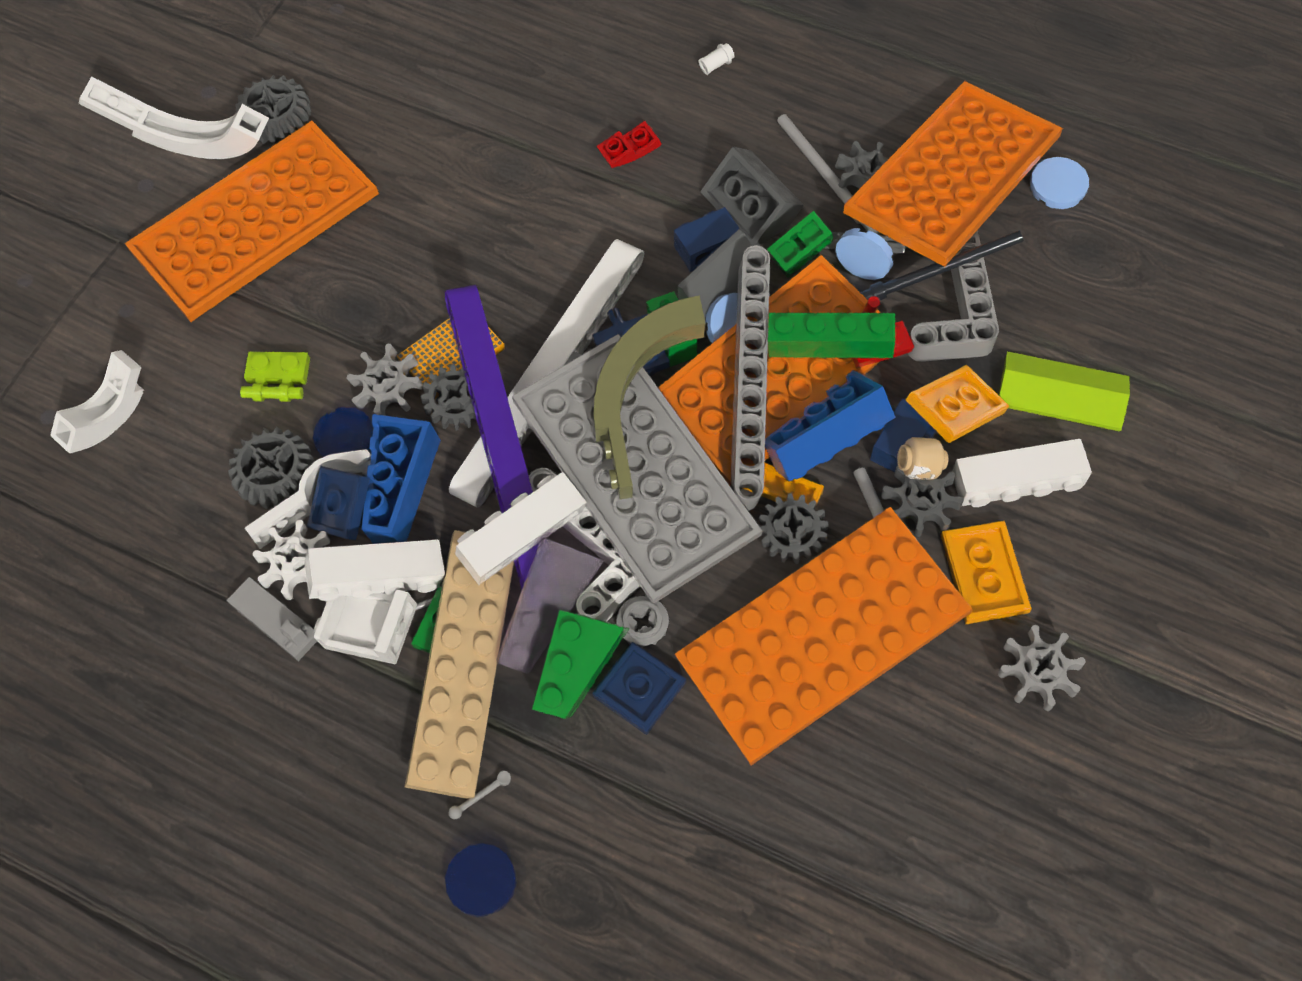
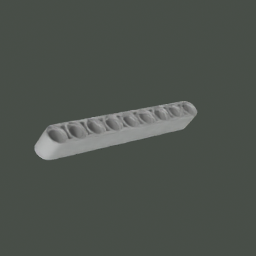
M758 245L748 247L743 253L738 270L730 487L747 511L757 505L764 489L770 256L765 248ZM749 263H755V264H757L759 267H754V266L750 265ZM748 290H755L759 294H752ZM750 316H751V317H754V318H756L758 321H757V322L750 321L749 319H747V317H750ZM746 344L756 346L757 350L749 349L746 347ZM744 372H752L757 378H749ZM750 400L755 403L756 407H749L743 401ZM750 429L755 433V436H747L742 430ZM741 459H751L755 465L746 466L742 463ZM740 488H749L754 493V496H744L740 492Z

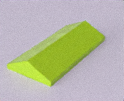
M1007 351L999 396L1009 405V409L1121 431L1130 396L1129 376Z

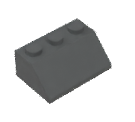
M737 147L731 148L700 191L717 210L724 207L727 209L752 246H760L786 229L804 207V204L751 150Z
M740 229L737 230L678 285V300L700 295L705 321L707 311L713 301L719 296L738 292L739 266L744 251L752 246L744 232ZM749 263L750 265H752V266H754V267H759V266H758L757 264H755V263ZM751 289V290H748L750 293H753V294H757V293H758L757 291L752 290V289ZM708 323L705 324L704 338L708 336L706 332L708 331Z

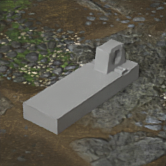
M250 577L226 600L234 609L297 661L317 642L314 638V629Z

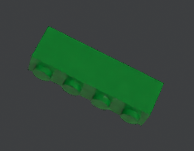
M769 313V357L893 358L895 348V313Z

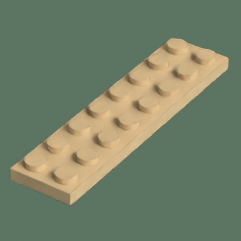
M454 530L405 787L469 799L475 797L514 561L478 585L455 555L456 545L459 544L457 540L466 532Z

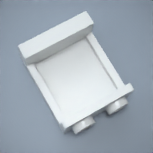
M396 590L394 595L373 593L364 598H355L352 595L338 596L336 599L326 601L323 614L318 618L314 627V638L328 650L396 664L417 603L408 592Z

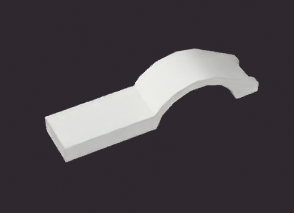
M365 449L330 454L316 460L305 470L299 483V491L245 527L259 549L273 541L268 532L270 528L274 527L279 535L295 526L297 520H303L310 515L321 466L366 477L367 468L370 465L368 460L371 459V454Z

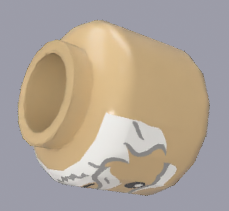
M912 437L899 448L897 463L899 469L903 470L905 476L910 479L934 480L939 477L943 469H946L948 453L937 439Z

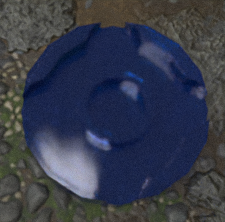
M337 408L335 412L326 413L322 416L315 426L313 440L318 453L322 457L365 449L368 452L371 451L369 449L370 437H373L374 427L366 413L357 408Z
M483 843L468 846L458 852L450 862L445 876L446 892L453 905L466 915L475 917L488 916L503 909L513 897L517 883L514 866L507 854L496 846Z

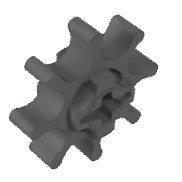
M854 141L849 153L852 158L839 154L835 168L845 170L848 173L842 174L838 186L844 188L848 185H854L860 189L888 160L881 153L883 143L878 142L873 152H867L861 148L858 141Z
M897 465L894 476L903 485L899 488L884 486L881 495L882 499H892L899 503L900 508L894 510L899 518L908 517L915 522L914 536L917 538L921 537L924 529L923 523L926 521L936 522L942 531L948 530L951 520L943 514L942 510L945 508L960 510L964 501L963 497L950 496L944 490L945 487L953 484L955 473L949 472L942 479H910L905 476L903 470H900Z

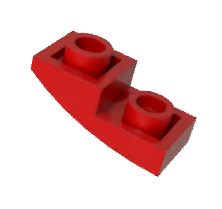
M644 121L625 135H622L620 131L616 132L596 147L611 168L635 161L654 151L662 144L647 122Z

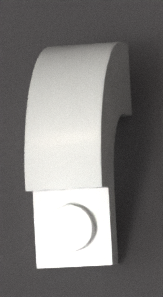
M122 350L111 352L106 374L98 391L81 405L56 411L50 436L69 453L87 449L108 438L130 417L142 397L144 389L137 384L141 366Z

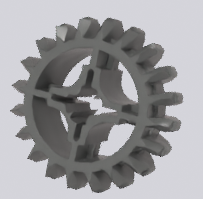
M274 75L268 80L262 77L261 82L258 83L252 81V87H244V94L238 95V103L235 104L236 113L243 104L269 118L259 138L262 144L270 140L275 145L277 140H283L309 123V116H311L310 100L301 84H297L294 79H286L284 75L279 79Z
M277 426L272 433L266 428L263 429L262 435L259 436L252 432V439L250 441L241 439L242 449H233V454L236 458L229 459V465L232 469L228 470L234 490L238 491L239 496L245 501L248 500L251 505L257 506L260 503L265 509H268L271 503L277 506L281 501L286 500L299 491V483L305 470L314 463L311 450L304 443L302 437L299 435L294 436L293 432L289 429L282 432ZM294 460L293 466L290 472L287 474V470L292 465L291 462Z

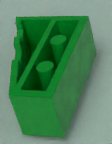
M559 610L532 710L563 719L572 717L630 628L570 611Z

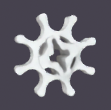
M302 520L296 521V530L289 537H280L274 527L270 528L268 532L273 540L276 541L274 548L268 552L258 550L253 552V556L258 563H271L270 569L258 577L260 584L264 588H268L274 581L283 580L284 585L281 593L287 600L293 598V589L298 583L307 582L305 571L307 549L321 548L330 543V539L325 531H321L313 539H305L307 527Z

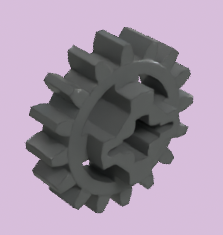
M451 364L450 371L448 372L443 367H440V375L430 374L431 384H423V390L426 394L421 395L422 404H426L424 406L425 414H432L431 420L434 424L441 420L443 429H447L449 424H454L455 430L458 431L461 423L470 428V419L474 418L476 420L471 398L469 397L470 394L463 367L461 371H456L455 364ZM436 392H438L439 396L441 397L438 400V405H436L435 403Z
M792 493L788 494L787 501L783 502L781 498L776 497L775 507L769 504L765 506L768 516L760 515L759 517L760 523L764 525L760 527L762 530L761 536L764 537L761 541L763 548L771 546V557L780 553L781 562L785 563L788 557H793L794 563L798 564L799 556L803 555L809 561L811 560V550L817 553L821 552L819 542L827 541V534L823 531L828 530V521H821L825 517V511L823 509L815 511L817 507L815 500L806 504L805 495H801L799 500L796 501ZM786 512L780 519H776L780 514ZM800 512L805 513L809 517L803 516ZM791 519L794 520V525H796L797 529L795 539L790 530ZM812 537L807 543L801 545L806 538ZM777 540H782V541L785 542L788 546H785V545L781 544V543L778 542Z

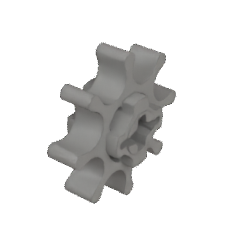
M386 344V353L378 361H373L366 352H362L360 356L367 364L366 371L361 375H347V380L354 387L363 386L362 392L352 398V402L358 409H363L367 403L375 401L376 405L373 412L376 415L386 416V407L393 402H397L407 412L411 407L404 399L405 392L410 388L423 389V383L419 377H407L410 369L418 365L416 358L413 354H408L404 360L395 362L397 351L391 344Z
M1033 625L1028 632L1031 640L1030 646H1021L1013 638L1007 639L1003 648L1016 657L1017 664L1012 666L1002 665L998 671V676L1000 678L1015 676L1020 680L1022 689L1015 695V702H1022L1027 692L1034 691L1042 696L1044 710L1050 711L1056 704L1052 690L1062 689L1071 698L1078 694L1080 686L1068 679L1067 671L1080 670L1086 661L1083 657L1074 660L1068 659L1062 654L1061 646L1069 638L1067 633H1062L1056 643L1047 644L1039 636V626ZM1044 660H1047L1048 663L1045 669L1036 676L1034 673L1038 669L1037 667Z

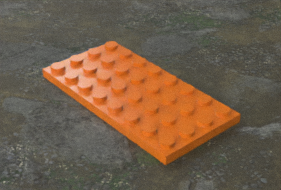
M964 81L845 203L843 213L945 267L1056 142L1063 128Z
M310 121L126 242L125 245L186 318L192 322L379 193L377 187L313 121Z
M820 255L769 297V313H862L868 300ZM750 316V317H747V319H749L750 321H753V322H757V321H758V320H757L756 318H754V317H751V316ZM736 324L658 387L729 486L731 485ZM746 344V347L749 349L757 350L756 346ZM768 352L765 439L791 418L800 419L803 417L804 408L810 403L822 402L828 397L826 391L836 384L841 387L848 381L846 375L851 371L855 370L865 375L879 362L856 369L852 358L769 357ZM744 372L749 378H757L752 372ZM750 400L743 401L749 407H756L755 403ZM750 429L742 430L747 436H755V433ZM765 447V460H766V459H768L770 456H769V454H768V452H767V449H766V447ZM741 459L742 463L746 466L755 465L751 459Z
M889 507L675 653V656L749 764L753 765L972 612V608L894 510Z

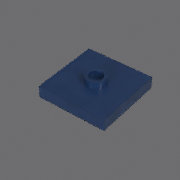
M321 466L307 527L356 541L370 478Z
M632 642L592 695L599 702L647 735L685 685L686 678Z

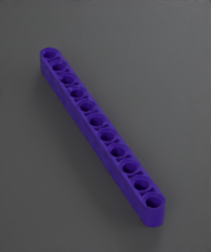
M469 285L447 289L444 291L448 315L500 511L504 513L512 507V501L525 492L528 495L533 493L477 286ZM545 538L514 560L528 610L561 602L559 585Z

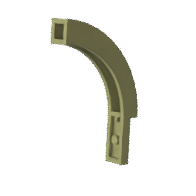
M700 295L669 303L640 319L616 343L602 367L594 397L596 442L603 441L606 460L612 459L614 469L609 470L610 484L612 490L618 489L620 500L633 497V484L620 418L625 394L636 374L654 356L676 344L704 338L706 323Z

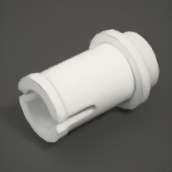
M719 44L716 50L699 59L698 62L702 71L708 75L723 64H730L735 55L729 44Z

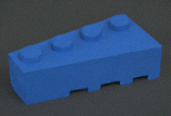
M853 370L846 375L848 381L841 387L835 384L826 391L828 397L822 402H812L805 407L803 417L800 419L791 418L765 439V447L776 472L788 481L801 478L811 468L831 460L839 451L856 445L861 438L872 431L882 429L887 422L896 418L884 387Z
M373 414L372 425L374 429L373 437H370L369 447L371 450V461L367 468V477L370 478L364 503L362 530L373 544L406 542L441 440L428 421Z

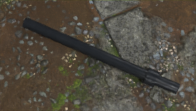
M1020 230L955 255L945 267L934 263L883 284L881 281L872 284L870 289L860 293L867 300L872 296L883 300L887 298V294L1024 241Z

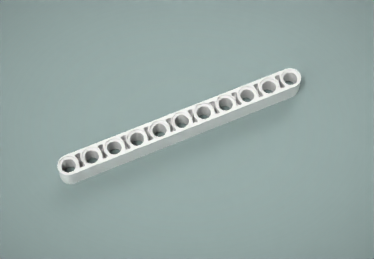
M619 239L614 240L507 397L520 446H522L532 430L527 426V421L514 404L512 396L563 367L573 351L581 355L584 353L593 339L592 334L598 332L608 316L607 312L613 309L639 270L644 258L643 250ZM481 437L454 475L449 486V493L475 507H480L494 488Z

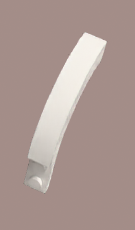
M93 77L90 78L79 99L80 105L133 130L132 136L171 152L206 159H227L249 152L259 141L269 119L243 104L235 115L224 120L206 122L185 119L151 107Z

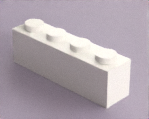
M1081 439L960 458L956 460L952 471L955 473L954 483L958 496L964 498L962 506L972 505V507L985 506L991 501L997 500L1012 502L1018 500L1021 496L1033 494L1035 497H1042L1050 494L1052 491L1063 489L1067 492L1076 491L1086 484L1092 473Z
M564 472L556 477L552 474L538 483L536 491L530 495L526 492L519 495L512 501L510 509L504 513L500 511L493 513L485 520L484 527L476 532L471 529L457 540L459 544L456 545L455 555L478 585L583 512L587 502Z
M439 540L309 548L305 559L309 599L319 598L322 601L336 599L338 596L352 595L355 598H364L373 593L394 595L396 590H418V592L422 593L431 592L441 585L445 576Z

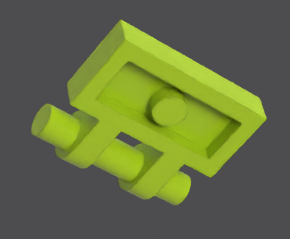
M248 352L244 379L247 383L254 384L252 386H242L240 390L241 397L252 398L253 401H264L265 398L279 399L280 402L303 399V388L294 387V384H306L310 363L308 353ZM268 384H280L279 387H267Z

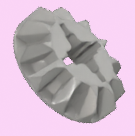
M638 596L629 599L621 606L617 614L616 623L617 625L630 628L626 636L623 637L628 644L634 642L643 648L650 644L656 645L658 640L666 635L669 617L666 608L661 602L658 601L652 604L647 596ZM649 613L648 622L652 627L643 626L641 630L637 631V621L634 618L642 619Z

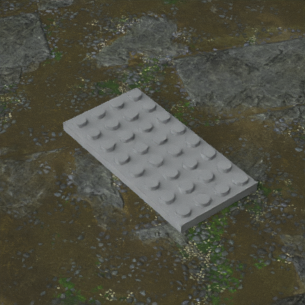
M617 334L512 396V399L561 472H564L586 500L585 507L647 597L654 604L760 537L762 530L643 367L628 387L620 414L633 484V497L620 500L618 489H611L609 470L614 469L612 459L606 460L603 441L596 442L594 397L602 367L609 353L621 338Z

